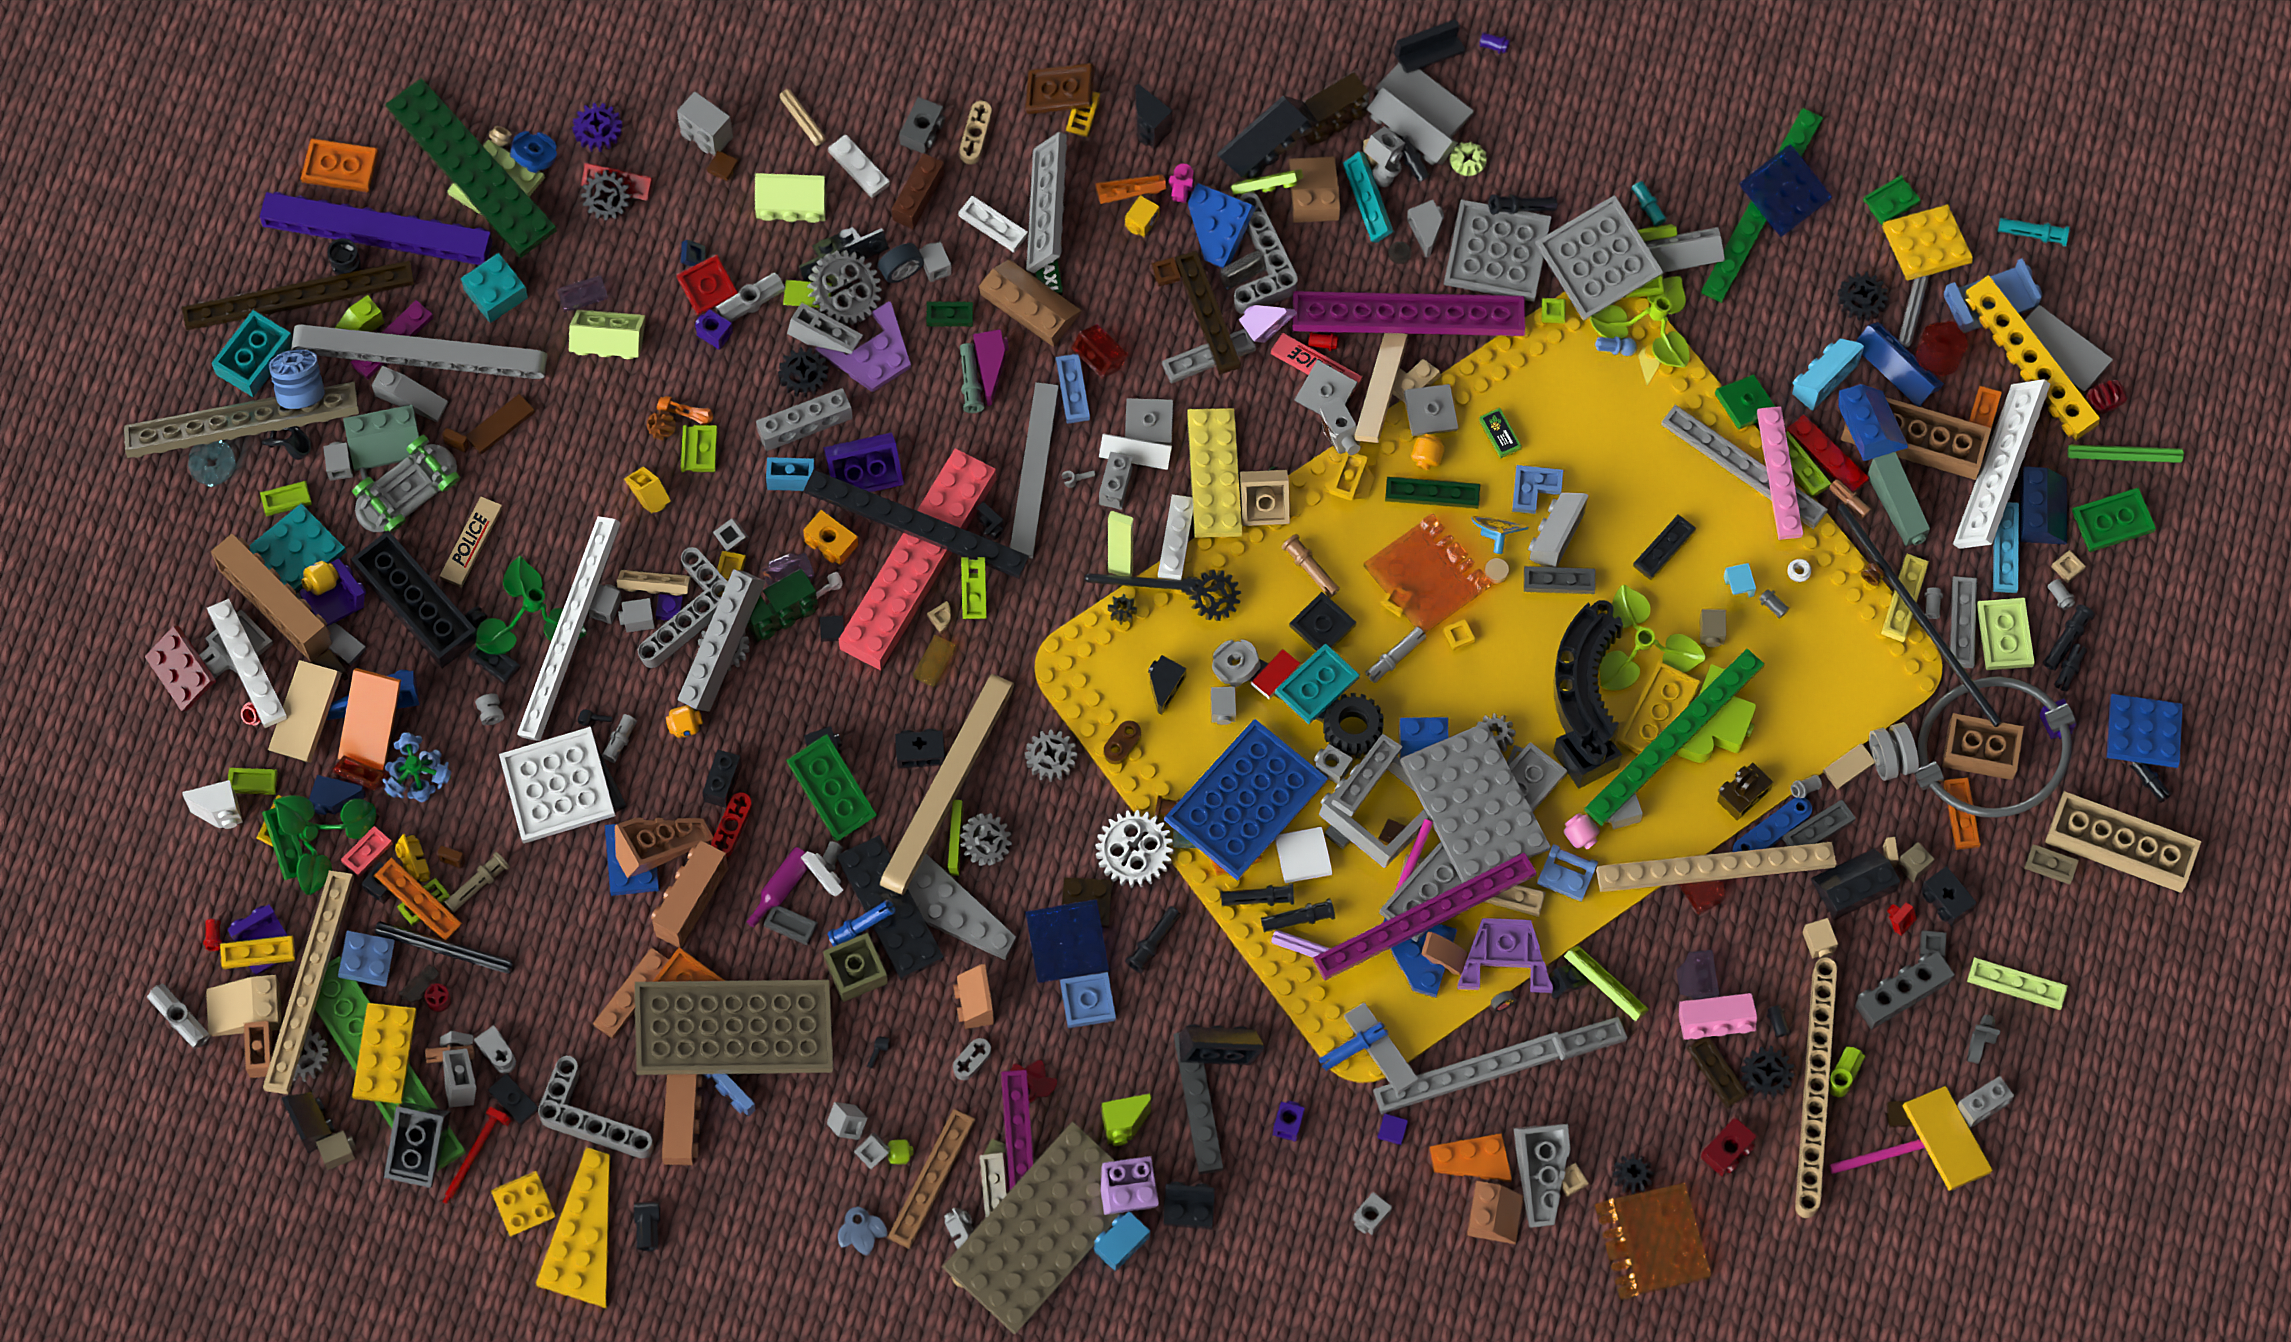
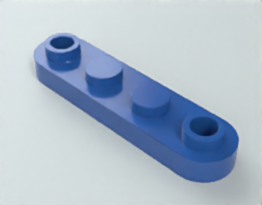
M1799 797L1792 799L1734 843L1732 852L1742 851L1741 847L1743 846L1748 847L1749 850L1772 847L1783 838V835L1809 819L1812 812L1810 801ZM1801 805L1804 807V810L1799 811L1796 806Z

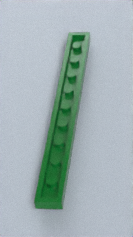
M1804 108L1801 109L1723 251L1724 261L1716 263L1702 289V294L1718 302H1723L1821 124L1823 117Z
M1746 649L1585 807L1584 811L1599 825L1603 826L1764 667V663L1749 649Z

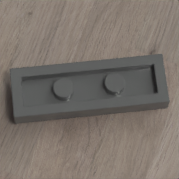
M1525 566L1524 592L1595 594V569Z
M1840 800L1783 835L1782 839L1787 846L1821 843L1855 822L1856 818L1844 801Z

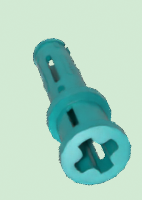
M2001 217L1998 232L2038 238L2043 243L2048 241L2055 242L2066 247L2070 227L2051 226L2050 223L2039 225Z

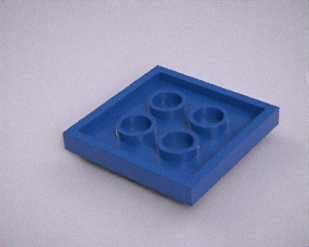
M2111 694L2106 758L2178 768L2180 763L2182 704Z

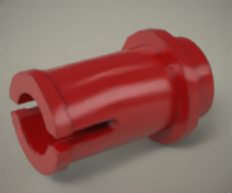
M1310 332L1309 347L1327 348L1329 351H1332V349L1337 350L1338 336H1335L1334 333L1326 335Z
M208 919L205 921L206 936L203 945L208 951L220 950V944L223 943L220 940L221 921L217 919L215 923V919Z

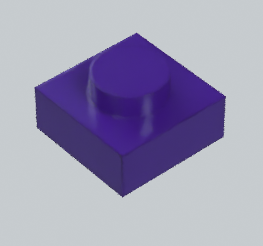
M659 594L656 619L669 621L680 612L683 603L682 596Z

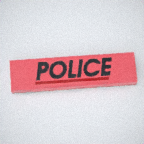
M1284 333L1281 334L1271 350L1273 356L1308 375L1318 360L1357 381L1356 388L1362 381V376Z

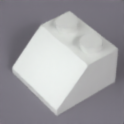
M230 780L182 792L190 812L218 828L230 829L236 827L239 823H243L238 799Z

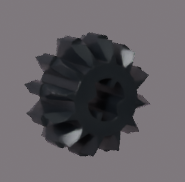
M1631 1153L1630 1160L1623 1155L1621 1156V1163L1615 1162L1614 1168L1616 1170L1612 1172V1177L1617 1179L1614 1183L1616 1187L1623 1185L1622 1193H1626L1627 1189H1631V1195L1634 1196L1637 1189L1639 1192L1644 1193L1646 1190L1645 1186L1650 1187L1652 1185V1181L1649 1179L1654 1177V1171L1649 1170L1652 1164L1651 1162L1643 1164L1645 1158L1643 1155L1637 1160L1635 1159V1154ZM1630 1171H1634L1635 1175H1637L1636 1178H1632Z

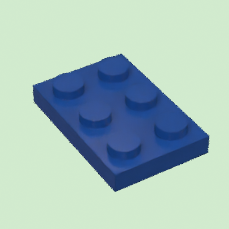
M616 824L605 825L611 896L659 891L657 867L630 878L626 877L616 859Z

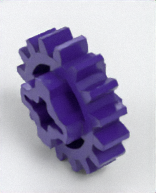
M593 103L591 109L584 106V113L581 111L577 112L578 118H573L574 126L572 129L573 134H576V142L581 141L582 148L589 145L590 151L598 147L599 152H602L603 146L610 149L611 142L618 143L616 136L622 135L620 129L622 128V122L619 113H614L613 107L606 109L605 104L602 103L599 108L596 103ZM597 122H598V125H599V128H598L599 132H597V131H596V128H595Z

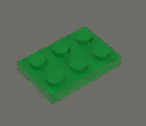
M2139 488L2075 507L2072 510L2089 553L2153 533L2156 530Z

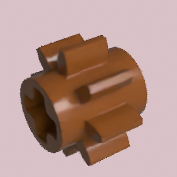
M659 410L658 414L653 413L649 416L647 429L649 434L653 435V438L663 440L664 436L669 437L674 433L676 422L673 420L674 417L670 416V412Z

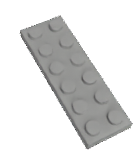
M1058 132L1033 149L1026 270L1032 273L1060 257L1062 251L1061 234L1063 231L1062 214L1064 211L1063 194L1065 191L1064 175L1066 171L1067 135Z

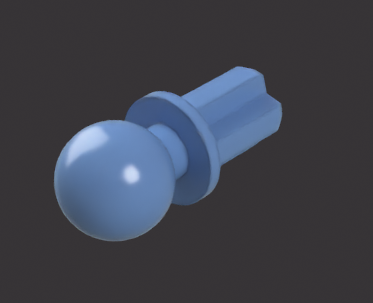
M1617 336L1614 338L1598 337L1595 343L1598 351L1612 352L1613 355H1618L1620 352L1624 356H1631L1637 350V344L1631 338L1620 340Z

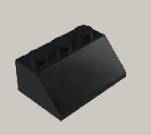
M1875 848L1811 878L1833 920L1897 891L1901 882L1889 860Z
M1191 1024L1186 1026L1179 1034L1180 1062L1251 1065L1264 1050V1045L1256 1030H1248L1244 1026L1226 1029L1221 1025L1203 1028L1198 1024Z

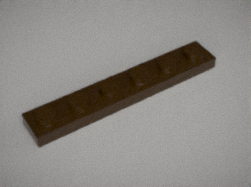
M1197 250L1176 256V266L1219 375L1240 369V360Z

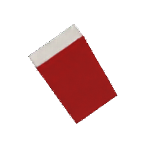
M1282 649L1256 676L1251 685L1270 699L1275 694V689L1300 667L1301 663Z

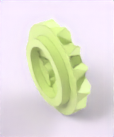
M1471 141L1469 143L1461 142L1450 154L1452 168L1464 176H1473L1480 173L1487 161L1486 152L1483 151L1480 144L1476 145ZM1473 153V161L1468 160L1467 162L1465 161V163L1463 164L1465 158L1464 154L1466 156H1469Z

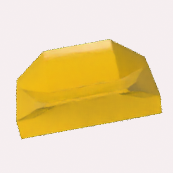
M1345 451L1330 494L1348 500L1356 498L1367 499L1375 478L1368 467V457L1357 453L1349 455Z

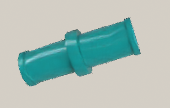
M1644 181L1634 184L1631 190L1641 203L1640 208L1642 211H1646L1654 227L1663 224L1667 218L1657 205L1658 200L1656 197H1652Z

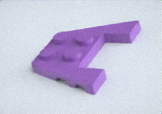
M890 301L872 312L873 317L884 331L855 349L852 354L845 355L841 351L822 347L815 348V352H820L821 358L824 357L833 366L842 369L849 374V377L871 392L876 391L911 368Z
M1482 918L1457 989L1479 990L1480 966L1530 968V992L1552 993L1553 986L1549 980L1547 968L1543 961L1531 920Z

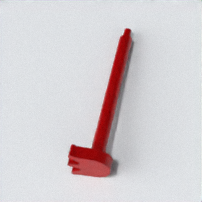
M492 1107L488 1108L485 1114L489 1116V1119L447 1189L443 1203L447 1204L449 1199L453 1198L496 1122L507 1127L512 1120L506 1114Z

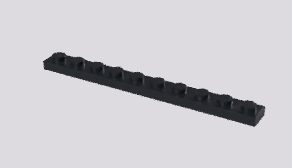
M816 470L812 471L804 488L805 494L963 557H969L971 560L985 557L986 566L1020 579L1029 560V555Z

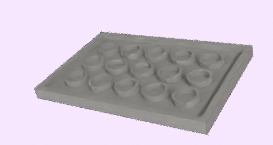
M1486 722L1401 758L1400 763L1430 821L1433 822V827L1462 883L1524 852L1529 859L1550 849L1551 846Z

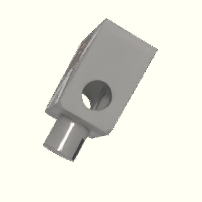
M1341 397L1320 405L1319 409L1324 434L1338 454H1342L1345 451L1349 455L1358 453L1360 442L1355 441L1357 426Z

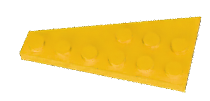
M586 1147L536 1281V1286L605 1308L608 1261L609 1154Z

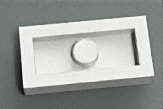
M807 851L800 857L829 894L837 896L843 891L839 885L841 880L833 871L828 872L824 867L826 865L825 860L818 853L813 854Z

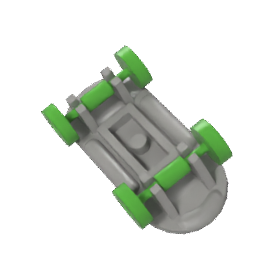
M425 435L415 439L406 449L410 453L407 458L376 482L371 477H367L352 490L353 494L359 497L355 508L359 523L371 532L381 533L389 530L392 534L406 522L405 518L440 490L445 492L459 481L460 476L456 473L457 464L452 453L440 445H426L429 440Z

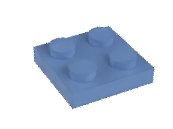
M347 931L338 978L386 987L395 940Z
M1108 972L1060 980L1068 1028L1116 1021Z

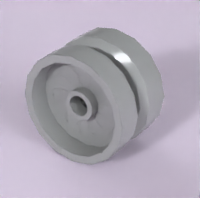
M1905 722L1891 725L1889 732L1885 728L1870 731L1869 743L1871 754L1875 761L1876 770L1883 781L1897 778L1899 771L1903 775L1918 772L1919 760L1911 731Z

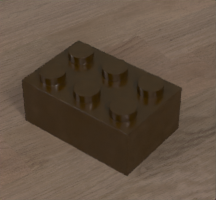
M1355 72L1350 73L1304 101L1318 121L1313 130L1304 136L1310 146L1324 142L1332 133L1341 132L1349 123L1354 120L1359 121L1366 116L1368 112L1369 91Z

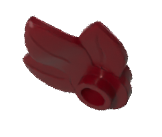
M1042 1060L1031 1063L1025 1069L1016 1063L1012 1066L1010 1071H1027L1028 1090L1031 1092L1028 1095L1029 1104L1034 1102L1037 1097L1049 1096L1055 1090L1058 1080L1046 1077L1045 1066Z

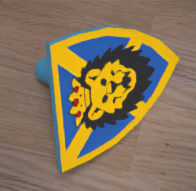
M1471 516L1472 522L1482 528L1481 536L1495 540L1493 552L1496 554L1503 553L1505 534L1529 529L1528 526L1508 520Z

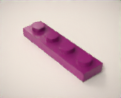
M416 300L382 333L414 337L433 319V314ZM352 360L350 362L351 366L367 380L385 364L363 360Z

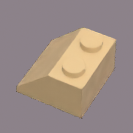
M1287 470L1240 472L1243 526L1290 524Z

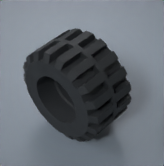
M1351 693V697H1347L1346 694L1341 695V700L1336 699L1332 706L1330 705L1325 713L1323 725L1325 741L1350 757L1355 755L1356 758H1361L1362 753L1366 756L1383 733L1384 717L1383 714H1380L1381 708L1379 705L1374 706L1375 701L1372 698L1366 700V695L1361 694L1360 697H1356V693ZM1356 717L1365 722L1367 729L1360 734H1349L1339 724L1346 718Z

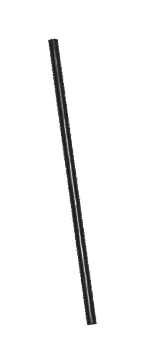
M1844 503L1840 504L1837 507L1838 512L1878 567L1883 570L1885 577L1994 727L2001 725L2002 720Z

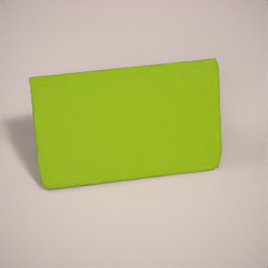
M786 280L784 305L800 306L801 303H804L809 307L820 308L819 305L812 306L816 299L815 297L808 296L813 292V289L807 287L811 282Z

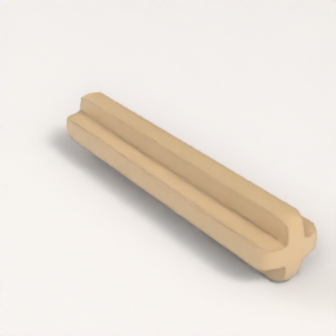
M786 89L781 92L780 99L816 146L825 141L824 134L791 90Z

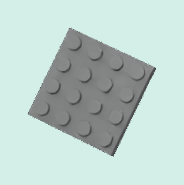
M1615 195L1535 243L1583 321L1663 275L1662 269Z
M1461 200L1444 285L1500 296H1524V300L1534 302L1543 261V255L1535 243L1548 235L1551 216L1518 211L1513 215L1508 214V212H1499L1496 215H1492L1487 204Z

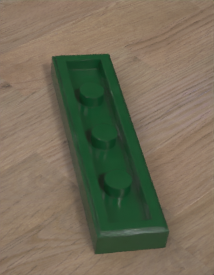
M1387 477L1385 501L1479 508L1480 484Z

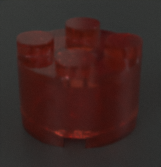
M1955 322L1932 323L1926 326L1915 354L1916 360L1926 371L1930 369L1939 376L1950 375L1960 366L1968 347V341Z

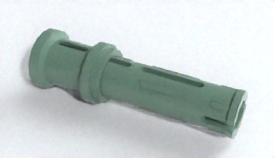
M965 343L960 346L964 378L961 392L965 398L963 410L966 413H978L984 409V404L981 402L980 395L982 386L978 383L975 346L971 343Z

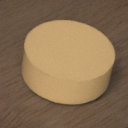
M1495 558L1486 564L1485 576L1490 582L1501 583L1508 576L1509 567L1504 560Z

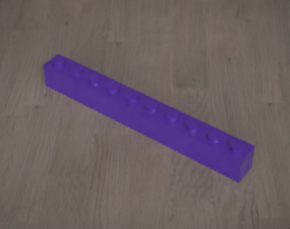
M266 192L259 216L263 227L330 239L345 238L353 241V243L481 265L488 260L492 246L491 234L483 228L471 229L461 224L449 225L443 224L438 220H421L416 216L404 217L398 216L393 212H376L371 208L359 209L353 208L348 204L336 205L326 200L313 201L304 196H286L281 192Z

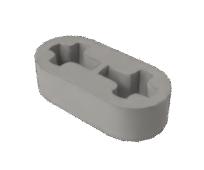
M982 1038L975 1039L953 1063V1072L958 1079H970L989 1059L991 1055L989 1042ZM984 1046L985 1054L979 1053L974 1058L973 1056L976 1053L975 1047L981 1048ZM969 1061H971V1063L968 1065L969 1072L963 1071L962 1073H960L959 1065L961 1064L964 1066Z

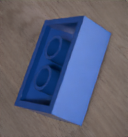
M1860 384L1839 391L1838 407L1863 461L1908 448V444L1882 390Z

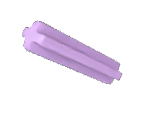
M1276 930L1272 937L1273 944L1310 957H1315L1330 949Z

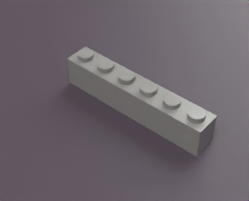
M733 569L677 700L694 709L710 712L766 581L747 572Z

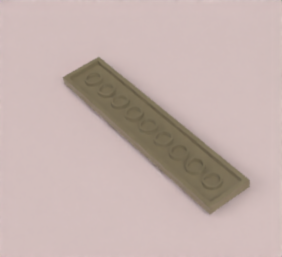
M355 382L324 387L325 394L322 399L305 408L288 409L280 406L277 403L276 397L124 425L127 458H139L152 453H164L178 448L186 449L199 444H211L225 439L233 440L246 435H258L272 430L280 431L293 426L301 427L309 423L327 422L330 419L351 417L359 414Z

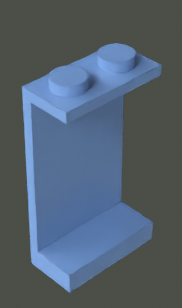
M2022 258L2017 261L2015 268L1990 276L2018 314L2034 309L2039 305L2042 297L2039 285H2035L2032 279L2031 268L2029 265H2025ZM1979 281L1959 288L1955 282L1946 285L1943 294L1962 334L1983 327L1978 319L1980 316L1975 310L1971 311L1965 303L1966 290ZM1985 302L1983 307L1992 309L1995 305L1992 302Z

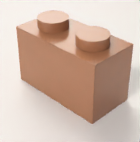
M269 1021L244 1023L246 1071L250 1078L266 1077L273 1056V1031Z

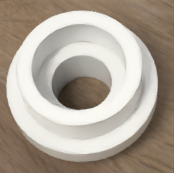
M1803 559L1793 560L1788 566V576L1795 582H1804L1811 575V566ZM1801 569L1803 574H1797L1795 570Z

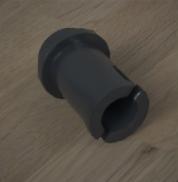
M1781 1005L1767 1009L1768 1014L1766 1016L1771 1020L1775 1036L1780 1038L1790 1034L1791 1032L1784 1016L1785 1009H1782Z

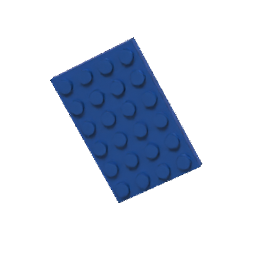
M1254 719L1165 816L1164 821L1238 881L1323 787L1328 778L1259 721Z

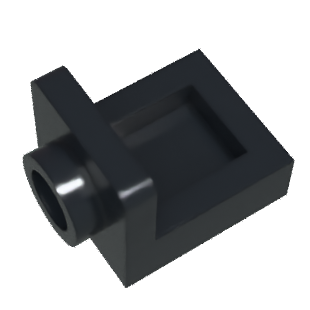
M1573 964L1558 967L1548 975L1553 986L1551 993L1553 999L1561 997L1566 992L1583 989L1588 985L1584 974Z

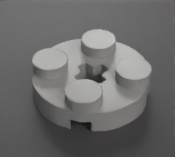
M1241 640V642L1226 641L1213 654L1212 669L1216 677L1232 687H1238L1251 679L1261 666L1255 647L1246 640ZM1233 659H1241L1239 664L1232 666L1231 661Z

